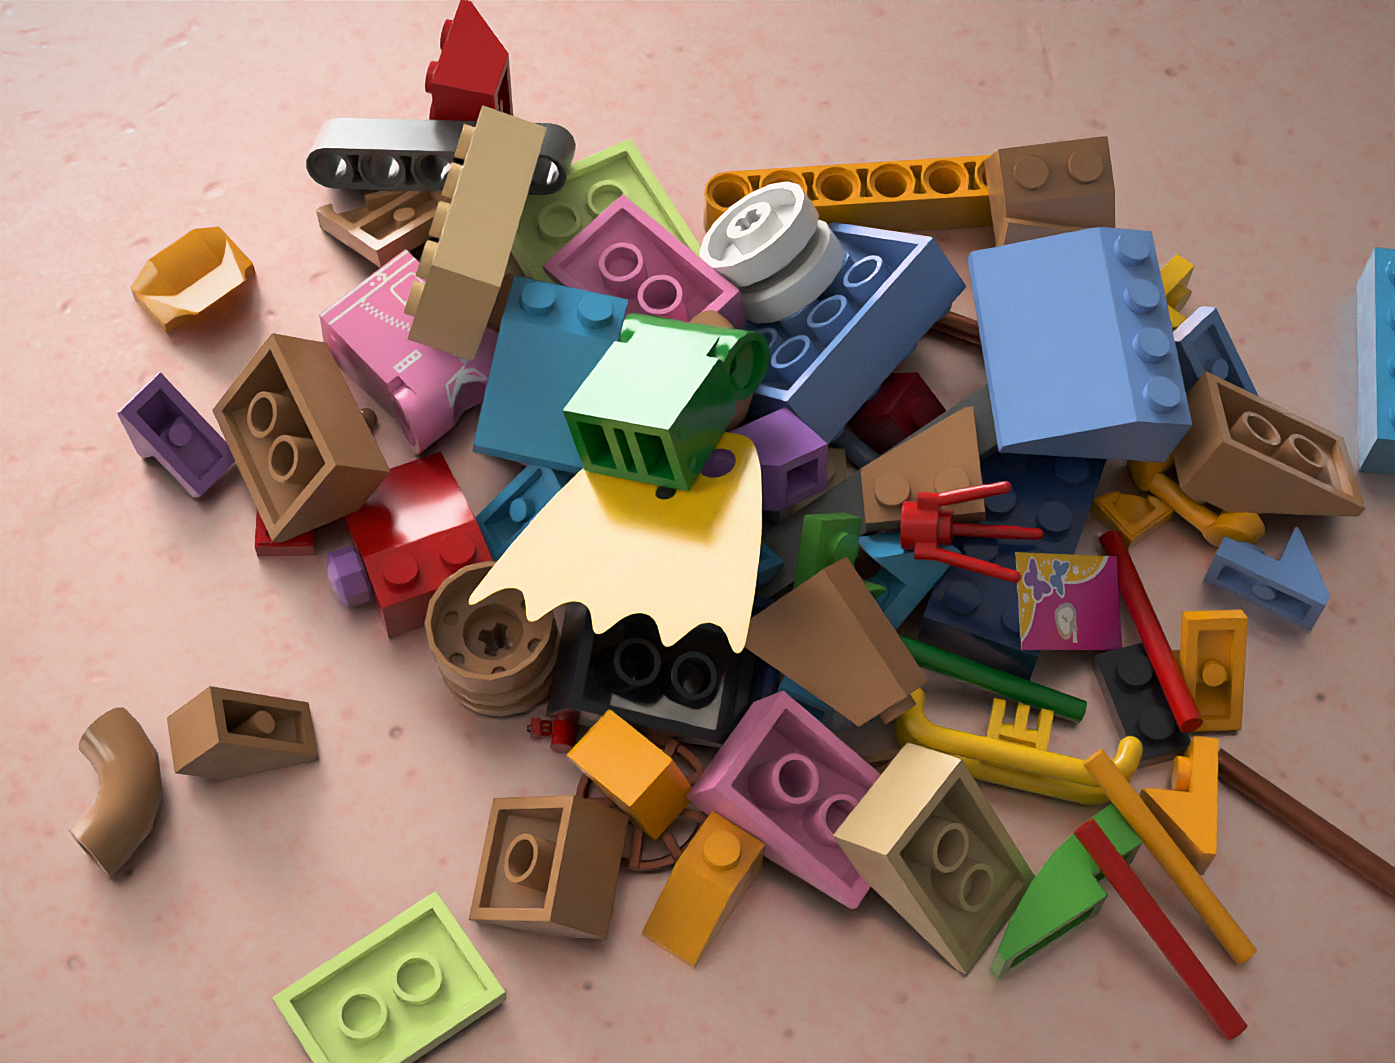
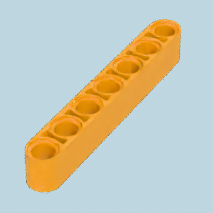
M991 155L717 173L705 185L703 226L707 233L714 222L729 209L724 207H731L751 192L767 185L787 181L801 186L819 214L818 220L826 222L827 225L831 222L895 232L993 226L984 161Z

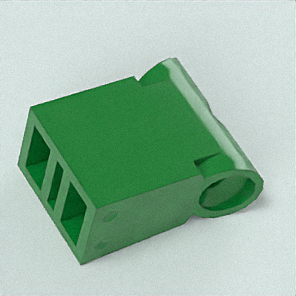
M633 312L628 314L623 322L620 342L614 341L562 410L584 471L689 491L734 417L736 401L745 400L752 395L763 381L770 359L769 344L765 336L758 332L689 323L677 319Z

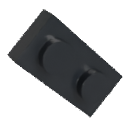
M1143 643L1095 654L1091 666L1120 740L1127 736H1134L1143 745V754L1137 769L1171 761L1176 756H1183L1191 739L1188 732L1180 731Z

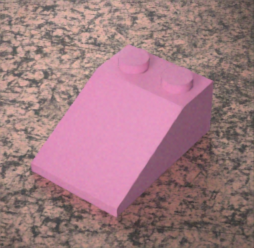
M624 194L543 265L544 272L555 284L628 299L626 316L633 312L690 322L698 314L707 310H714L726 318L735 329H742L747 324L740 290Z
M784 690L753 702L686 797L708 816L714 811L765 843V857L850 909L858 907L871 887L859 875L832 835L881 774Z

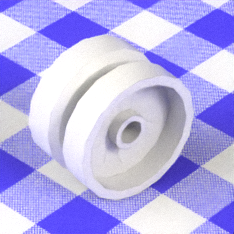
M788 181L775 183L751 192L723 213L703 238L700 249L701 259L740 290L745 318L756 324L776 322L800 311L816 300L832 284L843 265L845 251L840 241L826 222L818 220L819 214L815 206L798 184Z

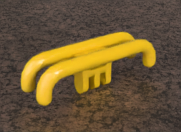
M918 688L910 694L916 705L896 718L895 735L900 747H904L909 742L962 759L976 780L1083 805H1102L1111 802L1083 765L1084 759L1047 751L1054 711L1041 709L1036 722L1037 730L1026 728L1030 710L1029 705L1018 703L1013 724L1002 722L1006 713V700L994 697L986 736H981L932 723L924 713L925 693L921 688ZM1127 736L1120 741L1117 754L1112 759L1129 783L1133 773L1138 768L1143 754V745L1134 736Z

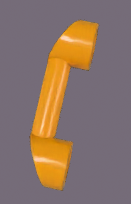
M1172 453L1165 462L1127 460L1129 472L1136 485L1142 491L1148 490L1165 502L1175 512L1200 530L1206 541L1219 548L1224 536L1237 542H1248L1255 545L1264 536L1265 526L1257 513L1227 512L1223 510L1217 515L1204 504L1188 497L1177 483L1164 474L1174 463Z

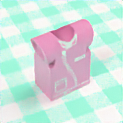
M405 249L320 313L319 318L323 342L327 343L337 365L391 417H395L411 448L416 454H421L450 431L465 410L483 402L499 333L487 327L485 328L474 361L407 340L414 317L404 314V309L413 281L425 284L426 280L415 276L419 262Z

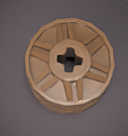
M485 561L464 566L441 583L429 601L424 624L430 650L438 664L444 683L456 700L478 714L505 717L528 711L549 695L560 643V633L553 610L537 621H528L523 592L516 588L500 590L475 605H469L470 596L497 563L495 561ZM504 645H508L510 650L503 649ZM490 651L497 652L495 656H490L489 654Z

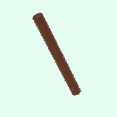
M1222 748L1218 751V776L1395 897L1394 866Z

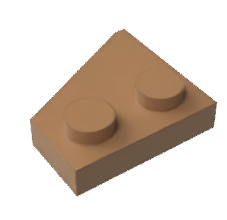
M383 190L364 195L366 207L337 214L334 212L331 203L315 209L319 225L323 230L381 268L405 249L409 252L431 239L433 236L429 235V231L439 201L451 204L452 199L443 196L442 191Z
M974 406L962 408L860 468L867 532L900 529L904 501L917 502L918 492L941 493L982 485ZM984 498L942 506V509L953 510L954 522L956 523L985 520Z

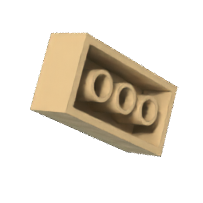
M483 105L476 126L472 127L464 124L454 157L463 159L464 163L463 166L451 163L442 191V195L451 198L452 201L451 204L439 201L429 231V235L439 238V242L426 241L415 275L425 279L426 282L424 284L413 281L404 309V314L414 317L407 340L474 361L501 287L547 127Z

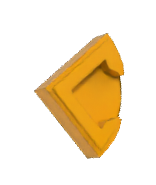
M1120 491L1109 492L1095 498L1090 507V511L1109 531L1117 530L1121 533L1128 550L1168 522L1174 512L1170 506L1154 496L1148 495V498L1137 495L1121 494Z

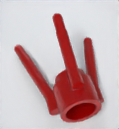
M1003 481L941 493L918 492L917 502L904 501L900 523V544L902 550H914L915 560L938 561L989 577L1018 583L1022 577L1018 571L942 549L940 546H951L953 536L1040 540L1043 538L1044 532L1039 528L956 523L954 522L953 510L942 509V506L1009 493L1012 486L1009 482Z

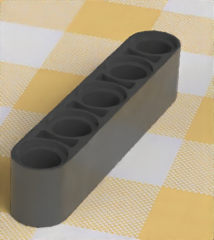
M333 118L326 121L321 127L306 159V169L309 176L316 183L333 189L443 191L451 163L462 166L464 163L463 159L454 157L463 126L466 124L475 127L477 121ZM535 123L547 127L527 195L554 194L561 190L566 182L575 154L576 143L571 133L560 125Z

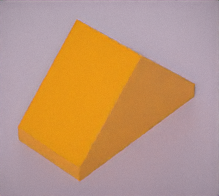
M608 709L566 755L623 812L629 814V817L652 840L656 841L691 802L686 796L692 787L674 760L612 710Z

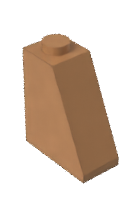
M847 557L824 568L750 619L745 648L859 727L877 715L881 717L885 724L899 717L916 705L910 694L928 682V679Z

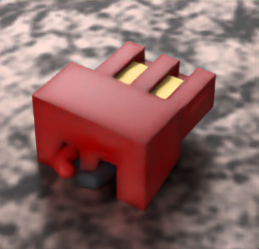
M532 717L531 724L527 725V732H531L530 739L552 737V721Z

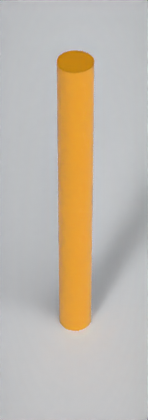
M1103 749L1092 754L1083 762V765L1237 965L1250 959L1256 953V947Z

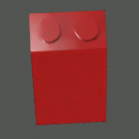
M441 451L390 468L391 473L358 511L343 517L352 544L356 547L364 565L375 604L389 639L425 626L429 601L445 579L464 566L493 561L477 520Z

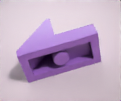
M161 372L157 373L116 412L137 454L141 458L154 456L193 498L201 497L235 462L227 442Z

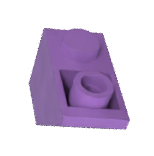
M787 407L729 432L747 436L756 447L761 467L762 510L779 512L827 489L828 444ZM714 449L700 473L709 478L727 474L735 465L736 459L734 454L726 449Z

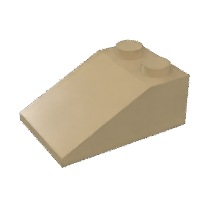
M909 742L904 745L832 835L859 875L957 971L966 975L1015 911L1031 881L1035 878L1032 870L962 759Z

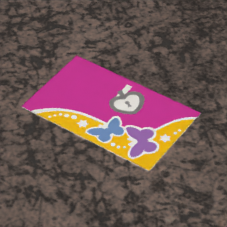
M1015 552L1016 571L1020 572L1022 576L1021 580L1017 583L1021 650H1115L1122 648L1117 556Z

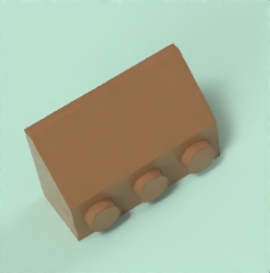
M272 333L212 409L272 542L282 543L358 511L391 473L327 343Z

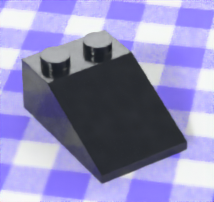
M569 602L566 605L546 717L593 727L609 709L642 735L672 738L679 742L721 748L747 712L756 655L745 647L742 652L735 653L730 646L726 633L720 626L713 623L698 625L674 645L666 647L661 641L655 620L649 615L642 613L629 615L621 619L606 632L596 634L593 630L591 613L588 607L581 602Z

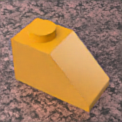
M712 811L677 860L642 930V936L694 969L762 870L765 843Z

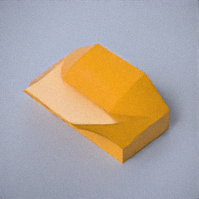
M219 226L192 229L148 259L130 286L134 300L168 334L239 287L256 272L250 259Z

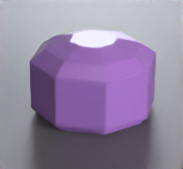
M349 545L329 552L326 561L327 576L332 590L339 601L348 608L370 601L371 597H373L372 589L356 547Z

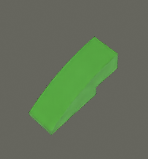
M1111 803L1090 819H1095L1129 865L1132 863L1143 842L1115 805ZM1074 834L1051 855L1031 881L1014 911L990 968V971L997 980L1098 915L1108 894L1100 883L1107 878Z

